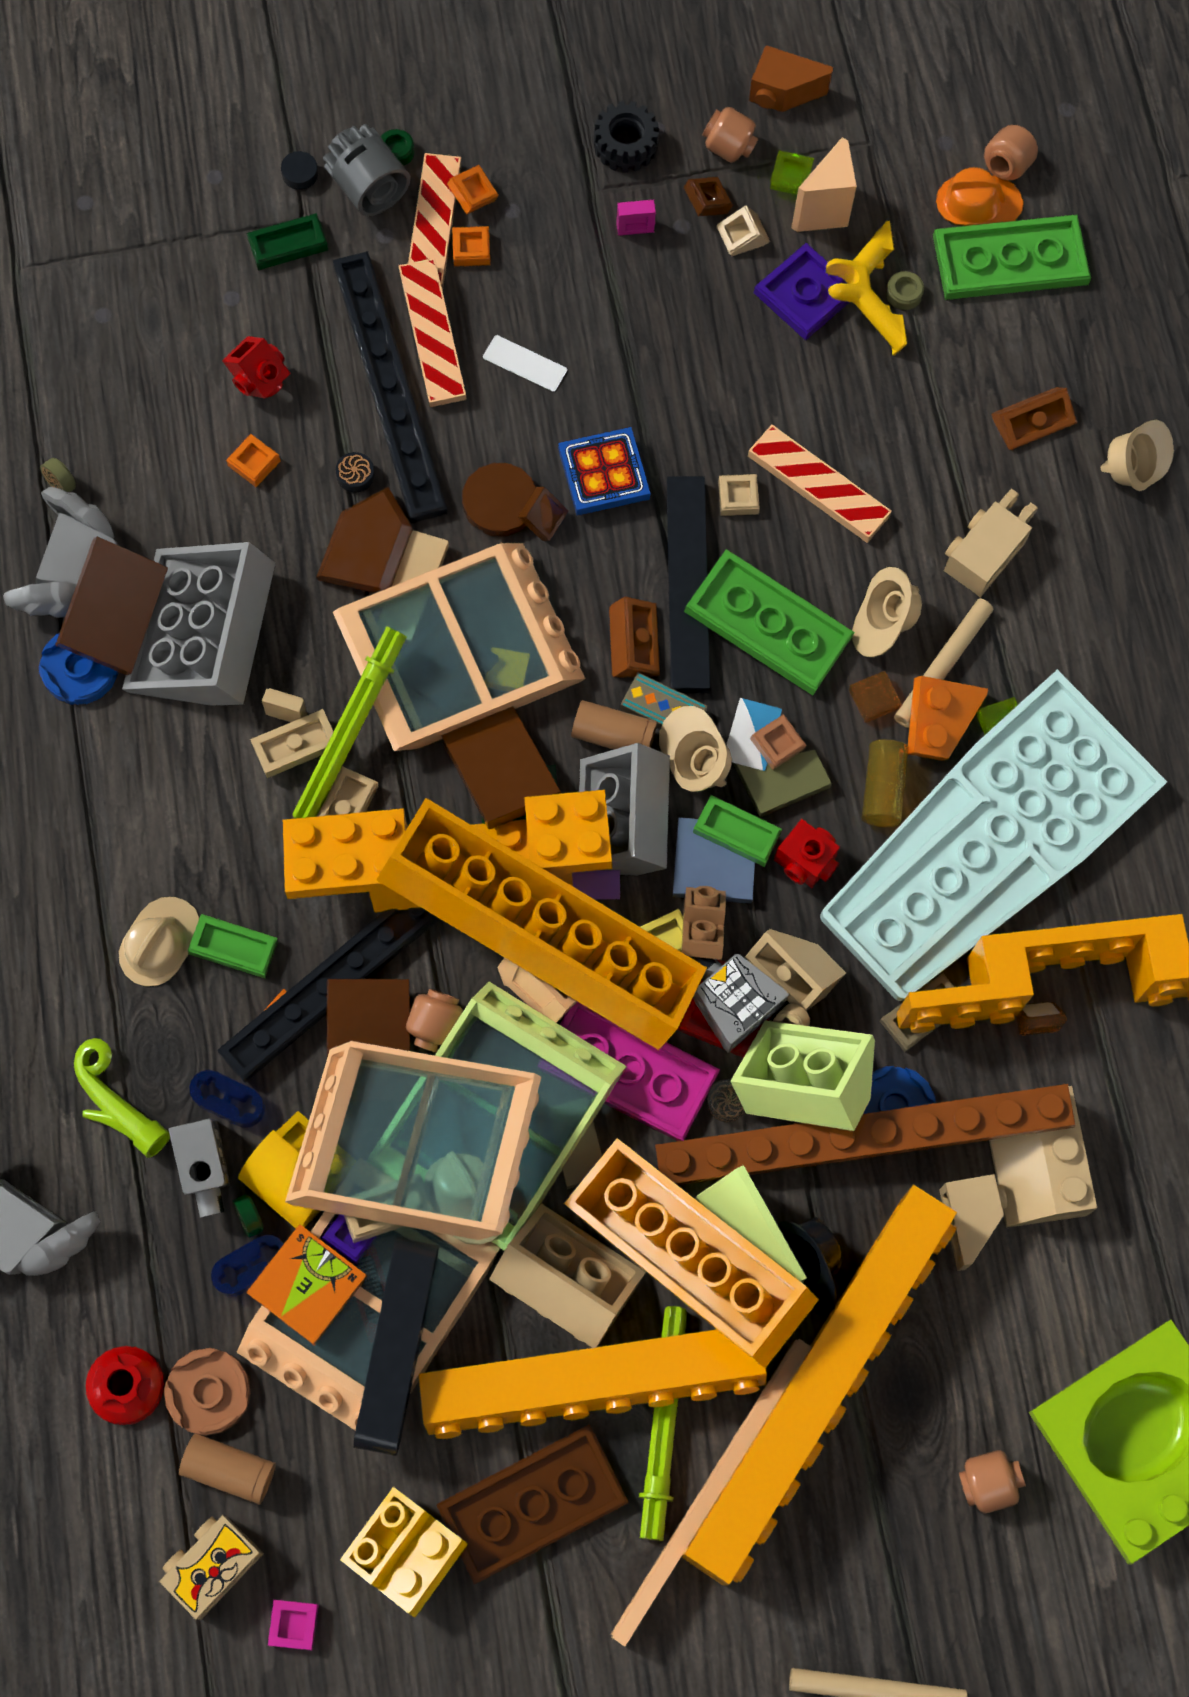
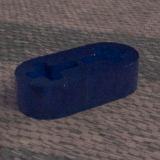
M212 1070L201 1071L191 1080L189 1086L190 1095L200 1108L244 1128L253 1127L263 1118L265 1105L259 1093L254 1089ZM213 1080L216 1081L215 1087L217 1090L225 1095L223 1099L209 1095L204 1100L203 1093L199 1087L202 1084L209 1085ZM233 1098L241 1103H245L248 1098H252L251 1103L256 1110L253 1114L246 1112L243 1117H239L240 1112L238 1108L230 1102Z
M263 1235L221 1258L215 1263L211 1272V1280L215 1288L221 1294L232 1297L248 1291L268 1265L266 1261H262L255 1266L251 1264V1262L262 1256L260 1248L268 1245L270 1249L278 1247L280 1250L284 1245L282 1241L273 1235ZM247 1265L248 1270L237 1276L238 1285L232 1287L228 1282L221 1284L220 1280L225 1277L224 1269L230 1266L235 1271Z

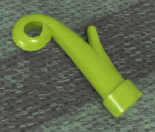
M92 1038L86 1040L79 1046L75 1054L73 1063L75 1074L82 1088L102 1111L87 1109L83 1111V1117L105 1124L124 1134L133 1141V1145L147 1158L155 1156L169 1141V1131L157 1120L151 1121L97 1077L110 1064L112 1058L111 1049L101 1039ZM94 1051H97L99 1055L98 1062L90 1066L89 1058Z

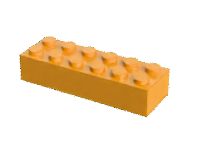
M618 1138L564 1202L580 1219L764 1369L819 1301L808 1287Z

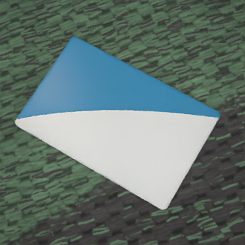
M740 698L726 745L730 749L733 763L762 771L766 770L767 761L750 738L752 734L780 717L781 708Z

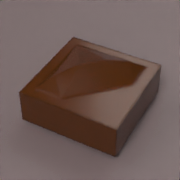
M718 177L689 179L683 187L698 216L728 214L733 206Z
M536 487L518 518L542 541H550L568 513V510L546 487Z

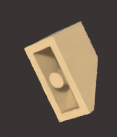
M772 929L766 931L745 956L751 964L787 991L789 994L787 1001L790 1004H798L806 1011L824 999L846 974L818 944Z
M995 1174L947 1182L939 1190L942 1203L957 1212L951 1222L957 1229L950 1239L957 1271L966 1270L973 1264L1004 1216L1003 1209H1007L1004 1187L1002 1184L997 1185Z

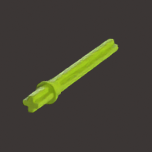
M386 626L371 658L366 656L365 660L368 663L293 811L295 819L317 817L389 673L394 674L395 672L392 666L407 638L404 634Z
M667 1306L665 1308L662 1338L685 1334L687 1310L679 1306ZM678 1398L674 1399V1403L671 1405L654 1407L647 1476H645L644 1493H639V1498L644 1499L640 1539L663 1541L667 1502H673V1497L669 1496L670 1471Z

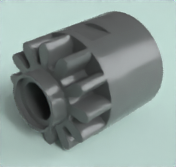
M363 124L358 130L354 125L340 132L329 144L328 148L331 153L323 156V160L326 162L324 167L360 214L364 216L380 214L396 204L407 191L410 184L409 172L373 127L369 128L367 124Z

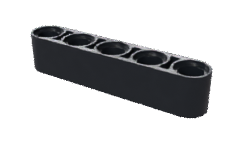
M396 1238L354 1436V1448L394 1456L398 1454L437 1264L439 1245Z

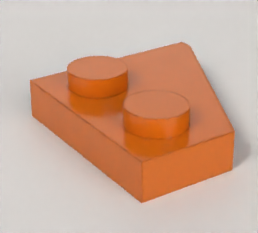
M926 676L914 678L907 754L940 761L949 759L986 698L988 689Z

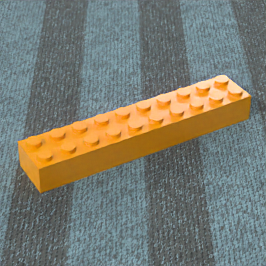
M915 1185L902 1197L836 1303L835 1309L830 1313L810 1345V1351L790 1380L787 1388L767 1417L764 1425L744 1454L681 1558L723 1586L730 1585L732 1580L736 1583L743 1580L754 1561L748 1554L755 1542L759 1545L761 1543L764 1544L778 1522L771 1517L777 1506L779 1505L783 1508L794 1497L801 1484L795 1479L801 1468L805 1471L808 1467L811 1468L824 1445L819 1443L818 1439L823 1431L828 1434L831 1430L835 1429L847 1409L841 1405L845 1395L851 1397L853 1393L856 1394L869 1373L868 1370L863 1368L867 1359L873 1361L876 1356L878 1357L888 1343L891 1334L885 1330L889 1323L895 1325L898 1320L903 1318L910 1307L913 1298L907 1295L911 1288L916 1290L920 1284H923L932 1271L935 1262L929 1259L932 1253L938 1255L954 1235L957 1227L951 1224L957 1214L956 1211Z

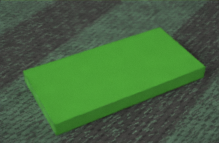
M1078 215L934 230L933 240L945 300L1089 285L1091 280Z
M727 549L684 610L685 613L812 696L855 633Z

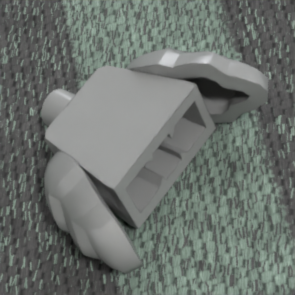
M48 487L41 492V495L49 507L58 515L39 567L36 584L5 592L3 598L6 606L17 611L26 612L31 616L52 615L56 618H63L67 614L92 540L98 536L114 544H117V542L114 540L113 530L107 517L96 505L87 504L76 493L66 492L60 488Z
M0 1179V1270L8 1275L23 1273L28 1276L48 1274L65 1266L71 1256L87 1246L89 1237L99 1225L100 1220L96 1211L66 1225L65 1221L4 1179Z

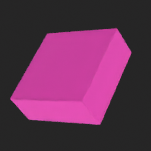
M654 200L617 203L616 224L618 236L654 232L656 216Z
M274 1600L268 1646L313 1650L319 1604Z

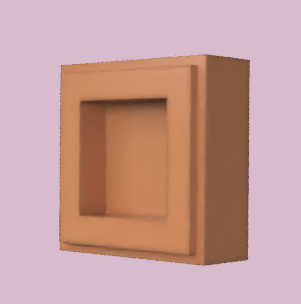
M784 714L752 734L750 738L772 770L803 751L807 746Z

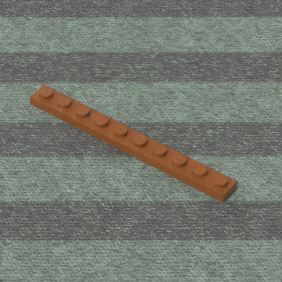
M1068 1084L866 1113L862 1115L854 1131L798 1123L656 1144L655 1147L659 1171L676 1185L720 1180L742 1165L745 1166L749 1175L1075 1128V1119Z

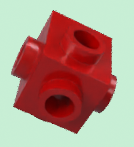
M247 336L222 360L234 376L232 379L233 384L245 396L271 397L280 391L283 387L282 381L291 374L283 364L285 361L283 354L274 345L268 344L264 338Z
M801 818L778 847L774 861L785 868V874L792 881L800 885L805 883L813 888L819 879L826 882L840 863L835 859L840 846L836 844V839L827 830L821 827L815 829Z

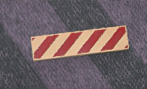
M425 153L408 263L435 258L443 291L456 197L447 183L452 177L460 174L461 157Z
M435 258L398 265L430 407L467 400Z
M772 424L748 452L749 458L866 543L872 539L891 515L892 511Z

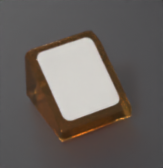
M1054 1002L1027 1004L1016 1016L1019 1035L1022 1034V1036L1058 1032L1067 1021L1066 1014Z

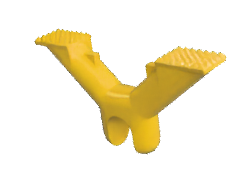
M886 221L853 261L834 258L827 263L826 273L839 276L847 283H839L829 287L828 292L830 296L835 300L854 303L891 345L892 355L895 356L908 344L906 341L903 315L893 314L890 310V305L883 303L871 289L870 283L872 271L875 268L882 269L884 267V259L894 250L891 223Z

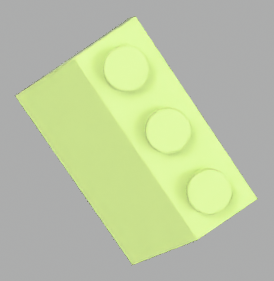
M764 1021L730 1082L746 1114L854 1131L871 1099L875 1039L870 1034Z
M744 1165L735 1169L696 1196L695 1199L801 1283L806 1280L803 1270Z

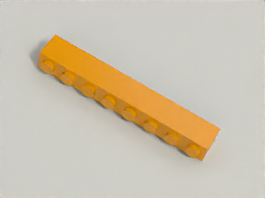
M710 1330L420 1373L419 1384L423 1424L428 1434H435V1437L438 1439H449L460 1436L461 1430L478 1428L479 1432L489 1433L502 1430L504 1424L521 1422L522 1426H537L544 1424L548 1417L562 1415L566 1420L582 1419L589 1416V1411L606 1409L607 1413L618 1414L631 1410V1405L648 1403L650 1407H665L673 1404L676 1398L691 1396L693 1401H705L715 1398L717 1392L734 1390L736 1395L751 1394L759 1391V1386L767 1385L766 1368L764 1369L718 1330Z

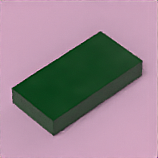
M317 213L246 233L258 270L328 251L327 241Z

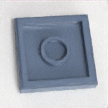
M678 818L672 897L685 898L686 887L710 886L716 890L726 891V902L752 904L755 862L693 833L698 819Z

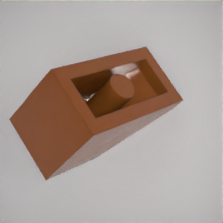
M766 45L751 80L749 101L758 104L762 108H772L784 112L828 94L834 67Z

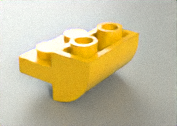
M299 1111L276 1132L272 1130L245 1162L238 1176L240 1181L294 1228H297L299 1224L305 1227L320 1212V1210L294 1206L285 1202L309 1122ZM337 1145L324 1193L334 1194L357 1163L339 1145Z
M393 1487L340 1560L415 1618L468 1543Z

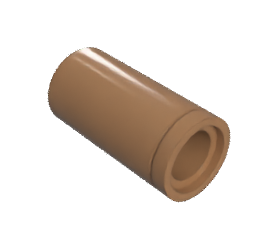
M582 700L575 717L571 738L613 750L635 743L651 748L657 721Z
M195 1433L184 1452L179 1475L260 1505L269 1489L276 1463Z

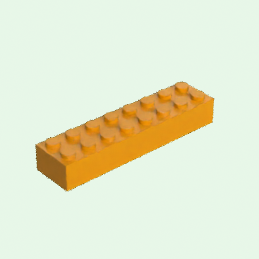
M425 798L376 881L657 1050L678 1029L707 969L704 965Z

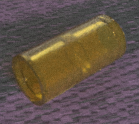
M883 739L873 741L869 745L862 821L878 827H894L901 824L909 747L902 742Z

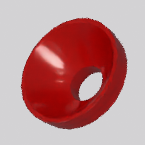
M132 1346L115 1347L103 1353L92 1364L86 1379V1395L94 1412L103 1420L117 1425L135 1424L150 1416L158 1407L165 1387L164 1374L156 1359L147 1351ZM120 1370L130 1372L134 1381L131 1391L124 1396H116L109 1389L111 1376Z

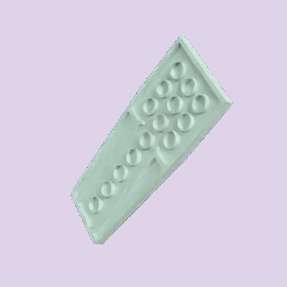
M1057 669L966 753L826 905L820 914L821 921L896 1000L904 1001L909 992H917L973 948L981 936L991 934L1084 861L1160 790L1167 781Z

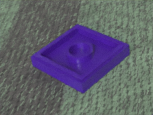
M807 243L754 288V294L805 341L850 303L835 300L830 296L828 292L829 287L839 283H847L839 276L827 274L826 265L828 262Z

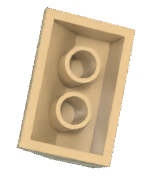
M1072 1086L1068 1087L1075 1119V1128L989 1140L997 1184L1003 1185L1007 1198V1209H1003L1006 1228L1084 1217L1097 1209Z
M541 1204L510 1241L489 1280L500 1286L508 1294L515 1296L535 1309L543 1317L550 1319L571 1333L576 1339L595 1348L607 1334L646 1272Z

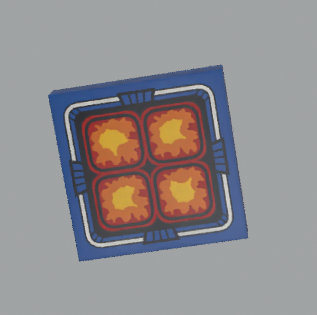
M632 427L558 443L559 454L577 516L650 499V490Z

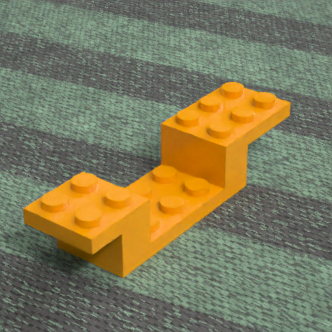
M605 790L524 797L526 820L509 821L490 830L486 823L472 825L573 886V872L613 869ZM404 808L283 820L284 877L287 899L369 892L375 913L388 909L408 910L409 908L420 907L376 881L408 828Z
M1183 914L981 936L967 957L971 986L909 992L897 1011L898 1027L900 1029L910 1028L912 1033H923L934 1030L935 1024H950L951 1028L959 1029L973 1026L975 1021L990 1019L991 1024L1008 1023L1015 1020V1016L1021 1012L1034 995L1030 973L1046 969L1047 965L1060 964L1062 969L1077 968L1083 966L1085 961L1100 960V964L1104 965L1115 964L1123 961L1124 957H1126L1135 1003L1148 1001L1149 1006H1162L1172 1003L1173 998L1188 997L1189 1001V943Z

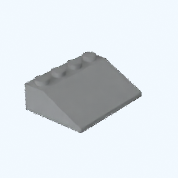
M250 542L156 549L154 561L168 567L132 674L125 676L122 689L128 693L211 706L242 705L246 695L275 562Z

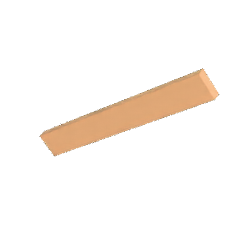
M801 1339L795 1340L788 1349L611 1632V1638L624 1647L731 1478L759 1430L764 1425L767 1417L787 1388L805 1356L810 1351L811 1346Z

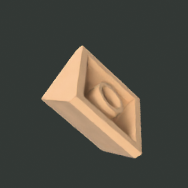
M842 137L799 186L791 227L796 232L848 227L857 186L849 142Z

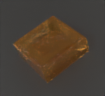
M886 671L853 683L849 687V692L865 723L896 711L902 705Z

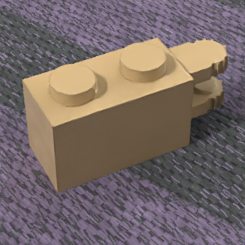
M1013 489L1009 490L999 503L995 501L987 512L980 509L968 525L971 531L964 539L960 536L956 537L945 553L949 559L944 571L980 598L1025 545L1032 530V527L1027 523L1033 517L1038 507L1030 502L1029 505L1023 508L1018 517L1008 511L1015 504L1019 495Z

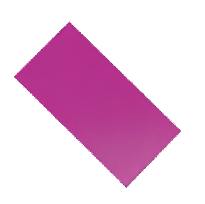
M577 1002L565 1014L560 1025L626 1066L604 1104L676 1141L685 1140L720 1069L667 1042L657 1050ZM543 1058L538 1064V1070L592 1098L598 1093Z

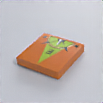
M299 1224L246 1293L315 1346L366 1280L367 1275Z

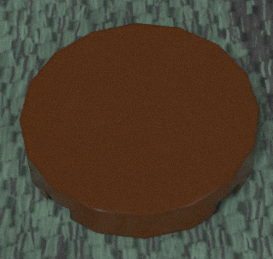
M509 463L485 465L471 474L465 483L462 495L464 513L468 522L474 527L476 526L478 529L483 530L485 534L490 536H509L526 527L518 516L536 487L532 478L517 466Z

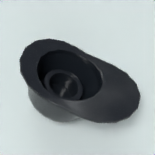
M819 1217L799 1225L791 1221H781L777 1226L806 1276L803 1284L819 1300L812 1309L819 1314H830L835 1309L837 1301L836 1286L833 1278L840 1270L842 1258L841 1247L836 1237Z

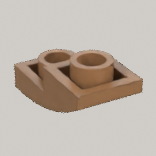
M710 886L686 887L682 928V953L691 957L722 960L726 891L716 890Z

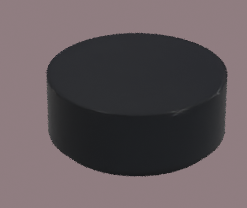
M303 151L288 154L281 163L283 181L287 186L296 190H304L311 187L318 178V168L314 157Z

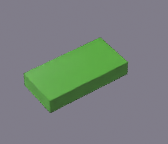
M711 795L693 829V833L765 867L783 829Z
M201 914L188 948V954L266 978L278 944V938Z

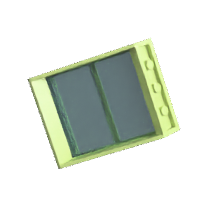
M488 982L470 1000L435 1056L531 1072L541 1076L538 1089L539 1101L532 1113L528 1129L529 1141L522 1153L518 1169L520 1177L516 1187L513 1189L509 1206L510 1218L503 1230V1234L492 1241V1243L505 1251L510 1241L542 1203L565 1163L623 1074L626 1066L498 986ZM421 1077L367 1161L368 1164L395 1181H400L427 1078ZM445 1081L439 1082L415 1175L421 1174L424 1185L425 1176L430 1167L451 1152H454L455 1155L468 1154L485 1163L503 1092Z

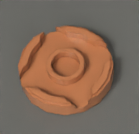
M206 1348L192 1351L177 1361L166 1381L164 1395L166 1408L174 1422L190 1433L208 1436L223 1433L238 1423L248 1408L251 1389L249 1376L237 1359L227 1352Z

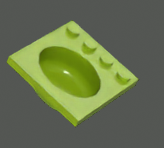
M1169 1320L1028 1412L1127 1564H1133L1189 1526V1345L1173 1321Z

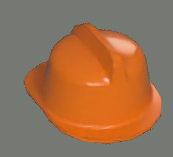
M971 167L963 169L943 183L938 190L936 204L939 213L945 220L955 225L971 226L1016 221L1022 212L1023 200L1020 191L1010 181L993 176L982 168Z

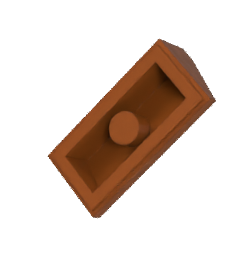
M1063 387L1050 389L991 413L993 421L1009 450L1077 423L1068 390Z
M624 596L609 608L612 676L620 678L636 677L637 673H640L647 677H657L660 675L656 603Z

